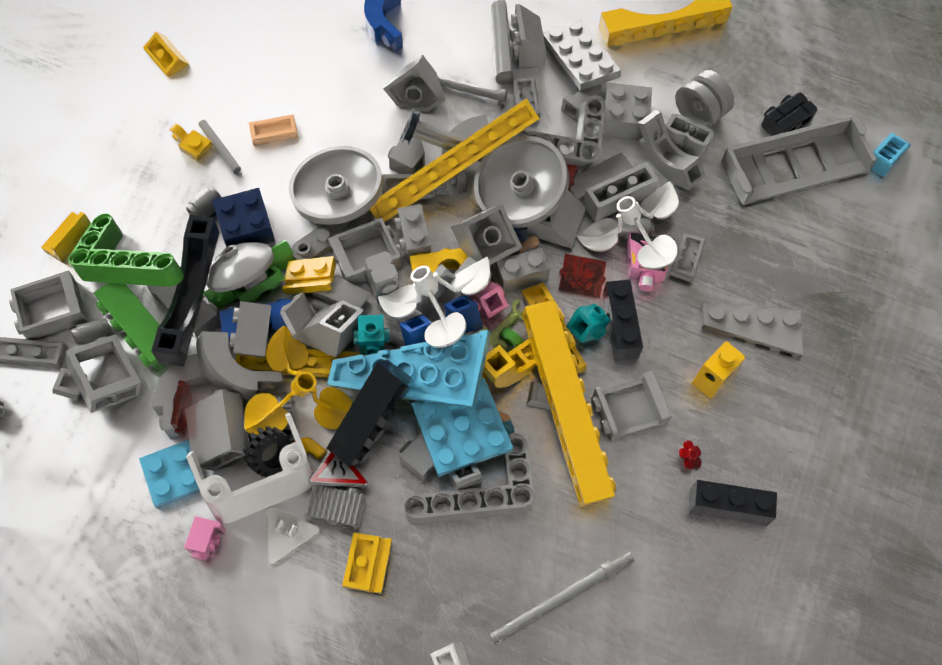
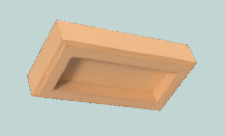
M294 114L249 122L253 146L298 138Z

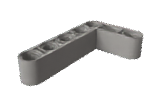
M593 95L581 105L576 138L523 130L514 137H539L552 143L560 152V145H565L569 149V154L565 155L562 152L561 154L566 163L587 166L595 161L600 154L606 103L602 97ZM589 104L596 106V113L589 110ZM586 126L593 129V136L587 134ZM583 148L590 151V159L583 155Z
M519 433L508 435L511 443L519 445L522 450L520 452L510 451L503 454L507 485L412 495L404 503L407 521L414 525L528 512L533 505L535 492L526 438ZM514 469H521L524 471L525 476L517 478L512 474V471ZM524 494L528 497L529 501L524 504L516 501L515 496ZM491 497H499L503 503L500 506H493L488 500ZM470 499L476 503V507L466 509L462 503ZM445 502L450 508L446 512H440L436 509V505ZM414 505H420L424 510L421 514L413 515L409 512V509Z

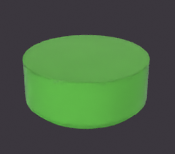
M504 327L499 333L500 339L512 349L524 342L515 331L508 327Z

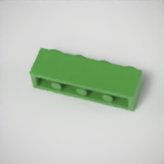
M107 283L95 291L94 295L98 299L95 305L104 316L108 313L112 317L109 322L118 333L123 331L126 334V337L123 339L132 350L137 348L141 354L138 355V358L145 367L148 368L151 365L156 372L164 368L167 364L158 363L151 352L159 324L126 284Z

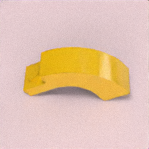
M529 338L507 353L498 345L486 354L483 372L497 388H504L520 381L532 373V369L537 366Z

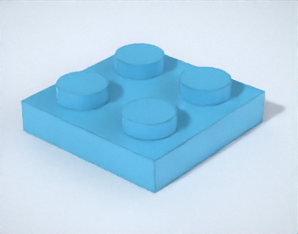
M189 439L139 458L153 504L156 508L200 492L186 458L187 454L191 452Z

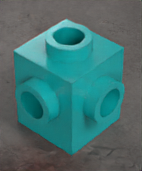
M591 304L577 308L566 327L581 343L602 338L607 332L606 327L611 322V319L600 306Z
M383 314L358 316V330H353L354 345H359L360 354L370 355L385 350V344L390 343L389 328H384Z

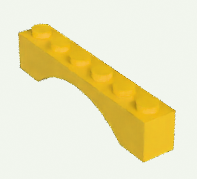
M695 0L680 10L664 14H642L620 8L601 12L598 27L606 47L618 46L627 42L641 41L655 36L660 37L665 34L702 28L711 24H721L728 21L733 6L730 0Z

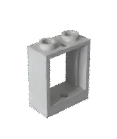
M382 218L328 238L331 253L337 262L344 280L354 285L367 282L366 267L354 271L344 250L379 236L396 270L402 268L401 258L404 257L399 244H394L392 240L394 238L393 231L390 225H385Z
M69 270L10 289L12 299H9V305L17 317V320L14 321V326L19 335L23 334L26 339L36 340L76 327L78 324L88 323L77 281ZM64 291L70 312L31 325L26 303Z
M116 334L109 337H100L94 342L85 345H76L66 351V365L90 413L141 395V381ZM114 352L127 378L93 390L80 363Z

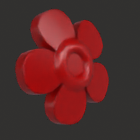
M690 440L684 441V448L679 450V455L681 459L685 460V468L688 470L700 468L702 464L701 459L698 457L701 456L700 448L694 446Z

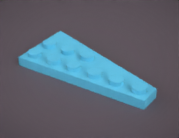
M484 330L479 331L478 334L468 336L464 334L459 341L444 348H435L427 342L402 346L401 349L391 351L382 350L365 356L361 354L335 359L332 362L327 385L333 388L360 391L376 363L389 360L412 377L408 384L410 389L404 398L475 409L491 332Z

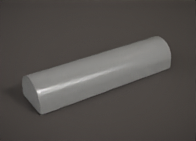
M498 0L490 5L495 80L501 85H511L513 69L507 5L505 0Z

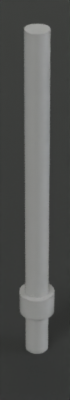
M627 552L612 562L608 560L601 564L600 569L492 632L490 634L494 644L500 642L603 579L607 578L609 580L618 574V570L634 561L632 554Z

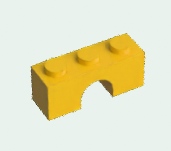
M445 248L433 253L420 252L415 256H410L411 273L420 266H428L433 273L440 264L448 270L457 271L468 256L461 248Z

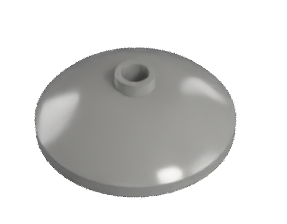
M259 242L240 243L226 247L212 262L206 286L213 292H227L252 282L272 264L274 253L271 247Z

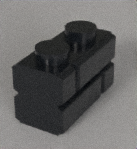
M801 92L793 96L787 95L780 102L779 106H771L765 111L763 115L764 120L761 124L762 128L768 134L770 133L771 136L801 129L813 120L817 107L811 101H808V98Z

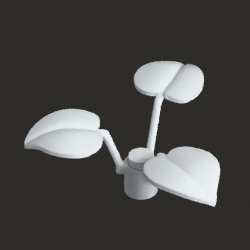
M669 181L659 187L640 206L633 197L627 196L620 199L617 203L619 214L616 217L618 223L611 218L601 219L590 225L583 232L576 235L577 239L589 250L596 252L609 250L619 241L617 234L622 231L623 220L628 225L636 224L648 243L638 252L637 259L640 265L650 270L668 267V265H671L676 260L678 255L675 241L666 235H660L651 241L640 223V218L642 214L648 219L653 217L664 219L671 216L678 209L679 198L672 182Z
M485 257L465 268L452 279L451 284L440 278L437 273L432 274L428 266H420L411 273L413 285H407L390 294L378 296L380 305L390 317L402 319L416 311L417 303L422 301V295L429 297L441 320H437L428 326L425 331V340L430 346L435 348L450 346L459 341L464 335L466 321L458 312L445 317L434 297V294L438 291V282L454 293H459L460 291L464 295L478 293L490 282V260L488 257Z

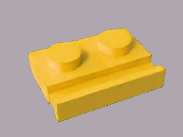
M334 256L288 261L284 279L285 286L282 287L284 293L288 295L332 290L331 282L334 280L337 264Z
M353 532L342 587L382 595L392 539Z

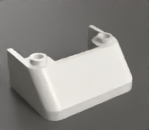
M290 412L286 413L285 416L296 442L286 445L281 450L279 460L283 471L231 492L228 482L223 477L218 475L204 477L194 451L187 454L186 458L201 495L218 522L223 524L234 522L302 494L312 488L313 485L309 484V478L314 472Z

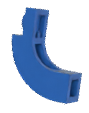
M365 0L366 29L373 42L376 44L382 40L387 47L390 46L395 52L402 49V33L385 18L392 9L401 4V0Z

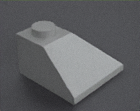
M503 204L494 206L451 226L461 250L477 262L488 257L491 265L522 249Z

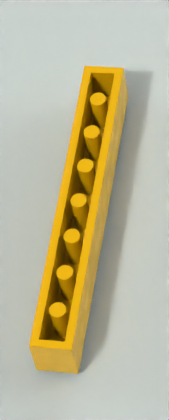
M554 300L525 306L521 315L579 506L583 508L609 501L615 497L616 484L613 477H609L606 468L608 467L606 453L604 451L601 452L600 433L598 428L593 426L591 417H593L592 407L589 402L585 401L583 394L585 393V385L582 378H578L576 372L578 368L577 359L574 354L570 353L568 346L570 345V337L567 330H563L561 324L563 321L561 309L556 307Z

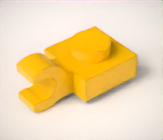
M177 123L169 129L173 133L172 138L180 142L178 145L179 149L197 162L212 147V142L194 129L188 134Z

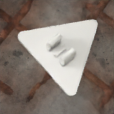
M273 506L268 507L267 532L270 564H276L320 532V528Z

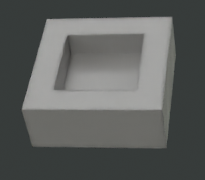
M61 367L52 388V394L79 400L81 393L69 369Z

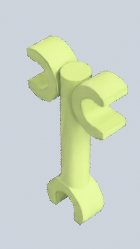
M519 299L512 303L511 312L491 332L489 342L493 349L500 345L505 351L507 350L506 343L499 339V333L504 327L509 328L517 319H523L521 315L523 311L516 309L520 305ZM483 325L482 331L488 330L487 327Z

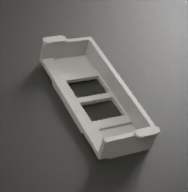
M853 114L849 117L727 147L721 163L738 199H740L742 205H747L869 173L877 158L864 136L868 132L866 126L858 114ZM813 143L827 171L806 176L792 148ZM784 151L797 179L777 184L763 156Z

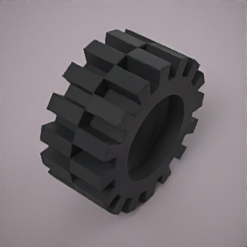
M265 426V430L262 428L257 429L258 435L252 433L250 437L253 440L251 442L246 440L245 445L249 448L243 449V453L246 455L244 460L248 463L247 465L258 475L265 478L283 471L279 460L280 452L286 445L294 443L293 439L283 431L270 426ZM273 443L277 444L275 455L271 459L263 461L262 455L264 450Z

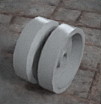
M702 70L679 88L675 94L676 106L680 114L688 118L693 124H701L708 128L719 121V118L731 111L735 104L734 94L729 84L718 73L711 70Z

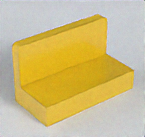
M82 211L78 215L71 212L41 246L42 250L63 263L91 224L87 215Z

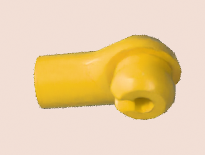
M310 437L300 438L306 454H311L319 461L325 457L327 450Z

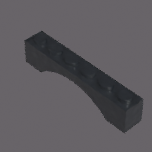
M189 215L183 237L180 267L184 277L176 286L171 305L157 329L151 350L160 364L182 367L185 365L220 234L214 218Z

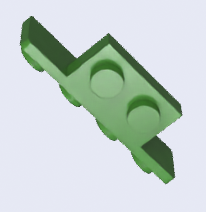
M283 240L271 248L274 253V259L265 271L267 279L249 290L240 287L227 292H213L206 288L204 295L208 302H212L220 310L236 299L239 302L252 303L266 290H273L278 287L280 282L285 279L281 271L287 267L288 261L295 260L288 242Z

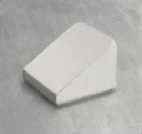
M462 642L452 643L431 653L434 665H470Z

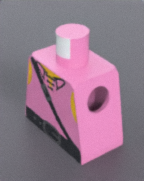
M630 232L626 244L628 275L631 279L640 280V290L652 291L654 289V282H663L668 267L654 270L642 267L638 262L637 256L639 250L643 246L648 245L642 234ZM648 235L651 241L658 237Z

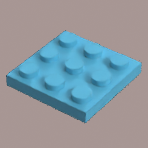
M485 378L481 379L475 409L426 401L411 403L438 477L513 451L512 443Z

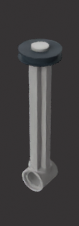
M413 109L405 123L402 142L407 140L409 145L411 139L415 137L450 150L467 138L420 121L421 111L417 114L414 113Z

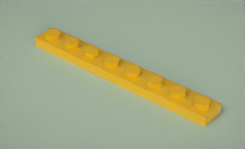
M526 98L381 195L370 211L376 219L382 218L384 223L398 214V208L411 206L537 122L540 118Z

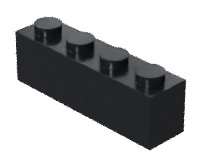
M389 360L377 362L326 449L350 467L358 463H364L371 454V445L382 436L384 429H382L383 425L396 413L397 408L395 406L397 402L408 393L410 389L408 384L412 377Z

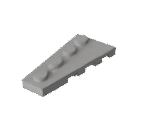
M703 302L701 306V329L731 338L735 336L745 339V342L753 345L758 343L770 347L769 350L779 353L780 351L790 353L795 358L800 359L803 356L801 310Z

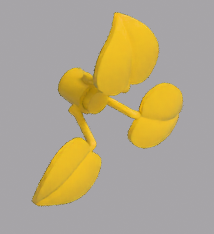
M285 325L278 329L270 339L266 348V361L273 371L282 372L287 369L288 374L296 376L291 382L292 391L279 403L273 395L268 393H260L253 396L245 408L244 429L246 432L258 435L257 429L262 428L265 430V426L276 427L282 431L288 424L285 416L288 412L282 406L294 395L305 397L311 393L313 401L318 404L314 409V417L318 424L325 429L336 430L353 404V401L343 391L333 387L324 388L320 392L319 399L317 398V388H315L317 381L315 376L308 371H294L306 364L308 360L307 347L302 342L292 338L288 327Z

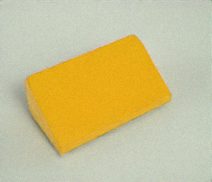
M157 31L143 47L145 52L167 77H170L189 64L165 35Z

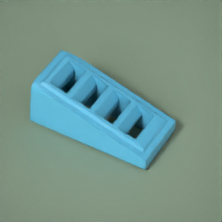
M891 133L873 151L877 161L871 171L884 177L909 149L911 144Z

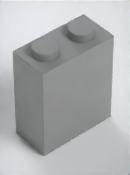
M219 389L214 391L213 395L197 400L194 405L185 409L190 449L195 452L201 469L213 471L245 455L243 449H248L249 447L245 445L248 435L244 429V411L241 394L230 392L228 389Z

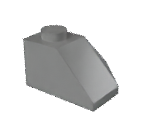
M423 54L405 66L383 87L384 91L396 106L406 108V106L419 108V111L429 112L446 100L437 72Z

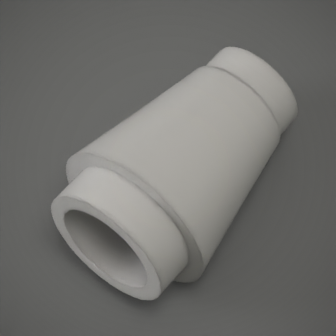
M106 318L78 324L76 328L71 329L72 336L77 345L94 342L98 338L112 332Z

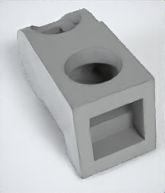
M599 84L578 91L574 96L568 93L563 97L561 111L578 122L581 105L593 95L600 96L602 85ZM589 104V110L591 111L595 105Z

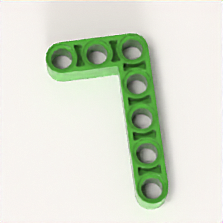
M108 213L100 214L92 220L68 258L69 264L80 279L87 282L171 287L180 283L184 277L182 269L171 253L115 250L122 239L123 232Z

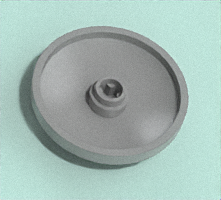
M534 136L511 138L487 154L479 164L474 178V194L482 211L503 204L513 228L529 227L547 219L561 205L569 186V170L561 152L549 141Z
M352 146L330 147L310 155L298 165L289 182V195L296 211L311 222L325 225L345 223L363 215L377 202L383 189V175L378 161L367 151Z

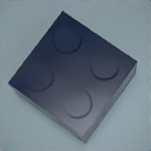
M259 187L212 200L226 247L240 243L259 242L266 244L275 241Z

